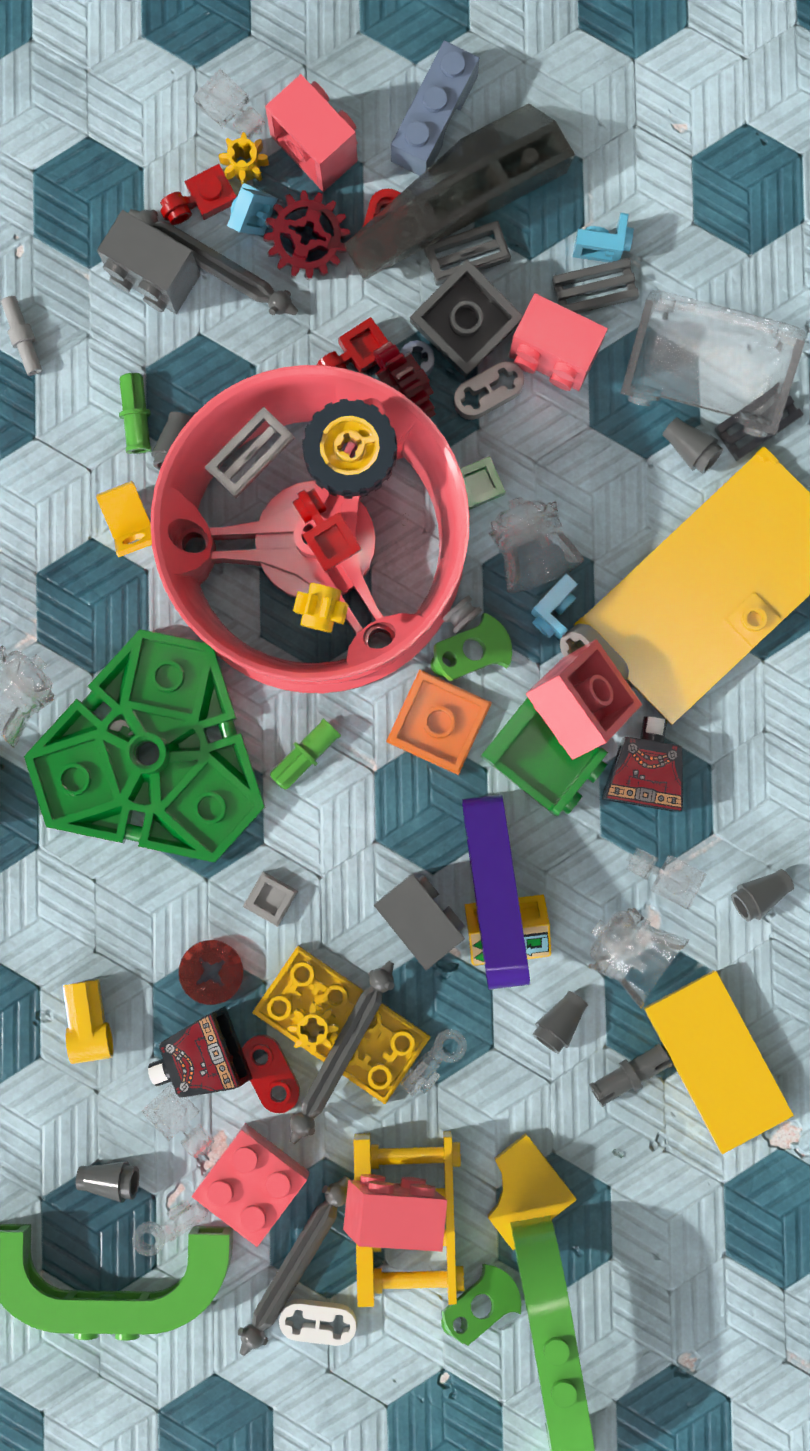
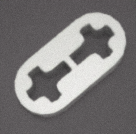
M293 1299L282 1309L279 1325L282 1333L288 1339L339 1346L350 1342L354 1337L357 1320L354 1311L344 1304ZM295 1310L303 1311V1318L316 1320V1323L305 1322L302 1324L301 1329L297 1330L293 1328V1322L287 1320V1317H293ZM335 1315H342L344 1323L350 1324V1327H344L341 1334L333 1333V1326L320 1324V1321L333 1322Z

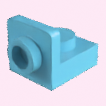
M242 184L238 196L231 205V215L227 226L241 233L264 236L267 229L265 224L266 218H271L273 206L278 198L250 184Z
M620 213L615 234L609 233L607 229L598 226L578 229L572 257L608 263L620 260L623 251L630 252L634 228L627 227L629 214Z
M567 573L531 611V614L535 617L532 623L548 638L554 635L560 640L568 631L552 615L554 611L561 615L576 599L572 592L578 584Z

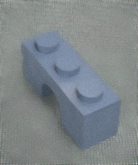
M445 40L443 41L391 143V162L426 179L443 146L444 135L455 110L461 111L478 77L480 57Z

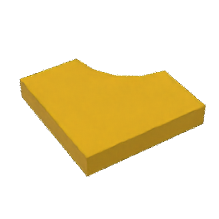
M526 1133L494 1157L502 1175V1191L498 1203L487 1215L488 1219L512 1250L515 1247L510 1222L551 1216V1219H553L577 1200Z

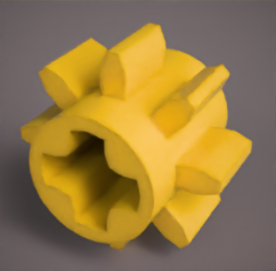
M242 132L241 138L234 141L227 138V153H221L218 156L220 164L229 165L224 171L225 177L230 180L235 176L241 181V184H247V181L254 178L261 181L260 166L269 165L268 156L259 154L263 149L262 140L258 139L253 143L247 139L245 132ZM242 157L245 160L251 158V161L246 163L244 160H239L237 162V158Z
M310 583L308 593L298 591L293 611L297 614H302L300 625L332 633L334 622L344 625L349 605L346 602L339 601L342 591L316 583Z
M316 1002L311 1003L310 1012L306 1014L297 1008L294 1014L300 1020L299 1023L287 1027V1031L297 1032L299 1037L294 1047L298 1048L303 1043L310 1045L311 1055H315L317 1045L320 1043L331 1048L333 1043L327 1037L328 1032L339 1030V1025L329 1024L328 1018L333 1010L330 1008L321 1013L317 1011ZM310 1018H317V1025L324 1026L325 1030L319 1031L317 1038H310V1032L302 1028V1026L309 1023Z

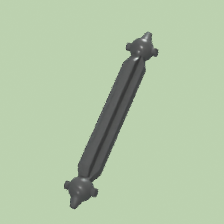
M130 209L128 212L191 249L197 266L253 300L268 303L271 315L297 314L298 309L292 304L291 293L288 290L274 291L268 282L170 223L158 221L156 210L137 211Z
M388 961L381 968L369 972L371 986L361 994L302 1102V1112L294 1113L290 1117L291 1143L296 1144L302 1137L311 1136L315 1133L314 1118L323 1111L382 1003L383 992L392 990L395 986L392 975L394 963Z
M345 1175L338 1182L323 1187L322 1192L325 1193L326 1200L315 1208L254 1310L252 1324L238 1329V1335L241 1336L242 1342L240 1348L241 1355L245 1356L252 1349L267 1344L268 1338L265 1337L264 1331L275 1323L337 1218V1208L346 1204L348 1180H350L348 1176Z

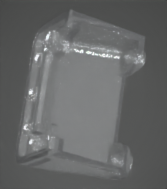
M651 290L645 302L621 394L628 395V401L641 406H651L652 401H659L661 398L727 416H732L736 413L735 418H738V422L744 425L743 431L745 433L762 438L766 437L767 433L776 435L805 344V331L794 325L665 291Z

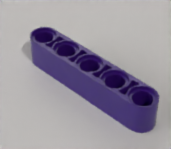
M502 794L462 799L488 990L530 985L529 966Z

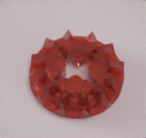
M205 940L190 947L182 957L179 965V980L183 990L190 998L201 1004L216 1005L229 1000L238 991L242 984L244 966L237 951L223 941ZM200 958L204 962L207 961L210 965L217 962L220 963L222 960L225 961L221 966L222 969L218 972L221 978L220 981L224 984L223 986L219 982L216 983L213 979L203 981L201 984L197 982L205 972Z

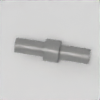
M16 296L3 298L1 304L10 326L7 332L13 348H18L27 375H36L42 372V368L33 346L35 337L30 324H25Z

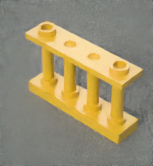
M443 1131V1147L379 1148V1144H371V1133L354 1134V1180L360 1181L361 1174H372L371 1169H379V1165L444 1163L445 1188H435V1191L447 1199L446 1229L444 1230L443 1246H446L447 1270L382 1272V1268H374V1252H381V1248L360 1247L356 1244L358 1307H374L375 1294H382V1289L447 1288L448 1305L457 1304L456 1292L464 1291V1267L456 1266L453 1190V1167H461L460 1142H452L451 1131Z

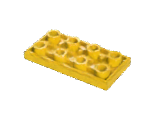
M298 945L252 1013L296 1042L299 1038L297 1032L287 1031L289 1025L298 1024L300 1021L295 1016L294 1011L298 1008L306 1014L310 1012L311 1003L316 1002L317 1011L321 1013L330 1008L333 1010L328 1018L329 1024L339 1025V1030L328 1032L327 1037L331 1039L334 1045L359 997L365 990ZM381 1003L347 1065L343 1076L383 1104H386L431 1036L384 1003ZM310 1018L309 1023L302 1026L303 1030L310 1032V1038H317L319 1031L325 1030L324 1026L317 1025V1018ZM303 1043L301 1047L310 1052V1045ZM323 1043L317 1045L314 1056L324 1062L332 1047L328 1048Z
M713 970L644 1007L650 1022L721 1154L732 1150L794 1116L717 971Z

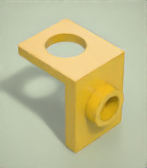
M133 481L96 495V499L114 538L118 557L152 545L151 522ZM137 539H140V540L137 541V542H134V543H132V544H129V543L132 542V541H135V540H137Z

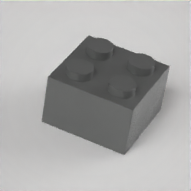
M123 209L97 249L104 263L103 269L110 275V282L125 292L129 293L131 289H134L144 295L143 301L159 312H164L166 308L177 314L200 277V272L191 249Z
M466 259L410 316V323L466 378L519 325L523 315Z
M412 873L374 904V907L423 968L428 970L465 939L459 932L465 925L449 906L442 911L434 901V898L439 893L425 875L417 879Z

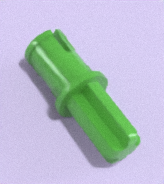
M126 373L120 376L119 379L123 409L119 413V417L124 419L126 453H147L152 450L147 417L151 415V411L146 409L143 376L140 373Z
M323 718L299 744L297 742L293 744L295 748L271 771V778L284 790L288 789L312 764L314 766L318 764L316 760L341 735Z

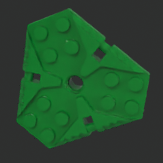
M139 629L87 686L91 690L88 696L82 702L76 699L24 756L40 810L47 828L119 843H125L126 840L139 842L138 847L216 863L266 808L241 733L237 734L233 722L237 717L215 650L204 642ZM104 701L112 710L102 720L94 711ZM118 720H125L128 727L122 726L120 731L109 729L111 724ZM218 726L222 739L210 743L206 730ZM152 742L159 749V758L151 765H144L139 759V750L144 744ZM133 810L145 813L143 827L130 824Z

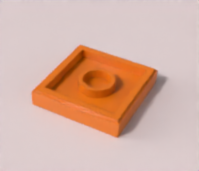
M419 669L386 742L459 775L492 702Z

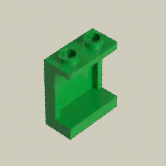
M528 697L480 756L554 816H558L562 810L569 814L583 797L577 792L587 779L594 783L608 765L603 761L608 752L602 747H597L572 760L544 719L535 710Z

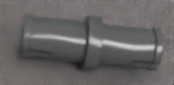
M657 1044L630 1062L627 1059L619 1063L620 1067L596 1082L590 1083L589 1086L599 1104L604 1107L607 1103L631 1089L634 1091L641 1089V1083L666 1068L672 1067V1064L662 1046Z

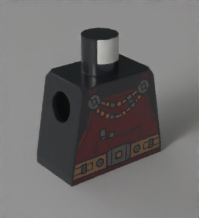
M644 716L640 739L633 737L622 738L602 794V800L671 812H682V746L664 743L668 720Z
M226 1006L207 1014L159 1043L163 1059L152 1062L148 1066V1073L152 1083L155 1086H161L172 1082L176 1095L180 1098L236 1089L253 1079Z

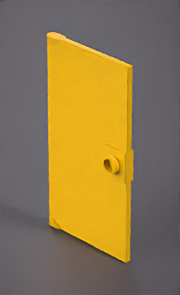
M762 447L588 613L574 623V626L577 624L591 626L624 659L629 670L626 680L665 720H668L667 722L671 726L810 595V492L779 463V460L767 448Z

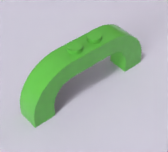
M551 1216L510 1222L544 1406L550 1451H595L570 1302Z
M0 1224V1303L12 1316L30 1327L51 1333L74 1334V1338L78 1340L96 1339L99 1337V1334H115V1339L129 1341L138 1339L140 1335L168 1332L195 1319L209 1306L217 1295L231 1261L233 1228L224 1226H193L188 1234V1263L186 1272L177 1283L169 1288L159 1291H86L56 1288L47 1283L38 1274L31 1257V1224Z

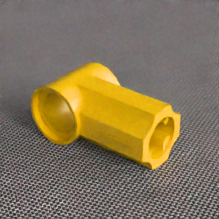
M99 979L63 985L69 1028L66 1029V1048L70 1063L77 1064L113 1058L112 1032L109 1023L105 1022Z

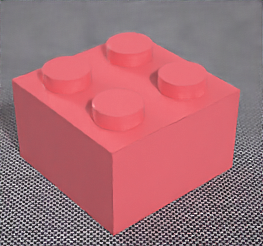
M300 74L265 105L270 135L324 192L358 161V142L355 132L357 128L347 113L343 110L337 113L328 103L330 99L327 93L317 82L313 81L310 84Z
M534 293L513 335L509 358L513 359V363L517 364L525 372L534 374L535 371H538L550 377V383L560 389L570 391L573 388L580 391L601 348L608 328Z
M597 639L563 657L526 693L535 710L544 719L572 760L607 743L642 705Z
M245 1123L191 1197L258 1247L305 1184L309 1171Z
M361 1174L360 1181L348 1180L343 1230L358 1246L443 1251L447 1199L435 1191V1186L426 1185L425 1179L416 1177H402L401 1183L385 1182L386 1177L374 1174Z

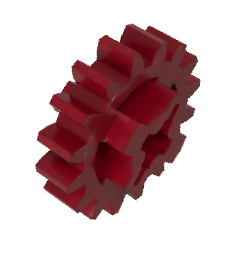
M302 190L299 201H295L290 194H287L285 197L287 206L285 208L276 203L273 206V211L278 217L276 219L266 218L265 224L272 228L273 232L264 234L263 238L265 242L274 244L267 254L269 257L278 255L281 258L277 265L279 270L287 265L292 267V278H295L299 270L305 271L307 280H311L313 270L316 269L324 277L328 274L326 266L328 262L335 267H338L340 264V260L335 253H346L348 246L340 242V239L350 235V230L340 228L339 226L346 219L345 213L335 216L333 210L336 202L333 200L325 206L321 203L322 193L320 192L317 193L314 200H308L306 190ZM308 209L306 216L296 221L286 219L297 210ZM321 214L329 222L333 236L330 233L324 232L319 221ZM305 226L311 227L313 229L312 235L317 238V240L311 239L308 245L300 243L301 236L296 233V230L303 232ZM280 235L290 240L294 249L292 257L283 248ZM316 250L328 252L316 261L306 262L308 254Z
M391 341L374 350L375 361L381 368L379 369L380 371L375 373L377 379L405 395L429 418L435 416L436 413L433 410L435 408L429 400V396L434 393L429 384L430 380L423 368L415 361L410 352L405 355L400 353L397 346L393 345Z

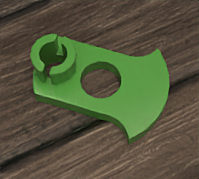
M483 613L478 626L437 642L434 645L431 669L434 674L439 677H445L450 682L492 664H498L507 669L512 659V643L509 634L497 619ZM475 640L481 645L483 655L480 660H470L465 656L463 652L465 641ZM442 657L449 660L450 667L443 663Z
M482 1264V1274L478 1281L457 1298V1304L448 1305L441 1311V1327L443 1331L460 1343L469 1346L505 1314L510 1312L521 1314V1296L517 1285L509 1274L502 1269ZM479 1294L487 1295L491 1301V1310L484 1318L475 1317L471 1311L472 1300ZM458 1317L461 1319L460 1329L462 1332L455 1331L453 1328V1322Z

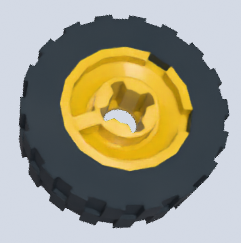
M340 399V402L334 404L331 402L325 405L323 410L317 411L312 416L313 420L310 424H307L304 431L305 438L302 439V449L308 473L314 478L316 484L321 489L325 488L333 496L341 495L345 499H352L354 496H360V498L368 496V493L373 490L376 492L382 487V483L385 480L388 481L392 475V469L396 465L397 460L396 434L394 428L390 425V420L385 414L382 415L379 412L378 407L373 404L371 406L365 404L363 400L356 399V401ZM347 442L355 443L358 446L355 451L356 457L350 458L349 454L342 451L343 445Z

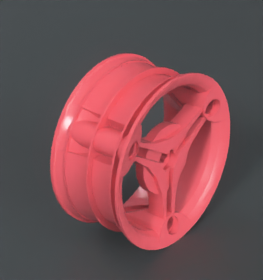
M299 365L265 371L246 378L219 393L193 415L171 445L160 468L151 506V539L157 570L171 602L186 624L201 640L215 650L218 657L247 677L265 685L299 693L324 694L351 690L378 681L408 663L430 642L444 621L442 619L450 611L458 592L468 547L470 515L467 492L455 455L433 421L415 403L384 382L359 372L325 365ZM340 399H348V401L359 399L363 400L365 404L370 406L373 404L378 407L379 412L388 417L391 427L395 430L397 460L404 457L421 478L433 503L438 522L439 557L437 569L429 593L415 614L399 613L389 616H383L377 608L364 580L375 555L376 537L373 521L366 507L361 502L362 497L354 496L352 499H345L341 495L333 496L325 488L321 489L314 480L306 481L285 488L272 498L262 511L259 521L226 527H209L198 510L204 492L213 478V475L205 469V466L263 407L283 426L312 421V416L317 411L320 412L325 408V405L331 402L332 404L340 402ZM264 421L240 447L261 435L270 425ZM347 442L344 452L349 454L350 458H353L358 446L353 442ZM304 489L306 492L312 489L316 490L327 509L326 512L321 514L324 521L336 513H340L362 549L327 572L323 570L309 545L304 543L306 540L302 535L316 526L315 522L311 520L305 524L292 501L299 498L297 493ZM198 537L205 540L204 551L198 553L185 551L186 544L192 538ZM255 539L256 549L216 551L215 540ZM232 563L261 566L265 575L275 587L296 598L298 591L308 593L310 583H316L341 590L339 601L345 602L342 595L347 594L354 588L375 621L363 629L348 606L345 621L351 626L356 636L349 645L346 659L323 663H302L284 660L258 651L232 634L211 609L200 585L207 579L214 564ZM378 632L387 634L392 640L388 646L375 649L369 647L370 637Z

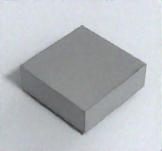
M263 871L243 907L278 927L298 891Z

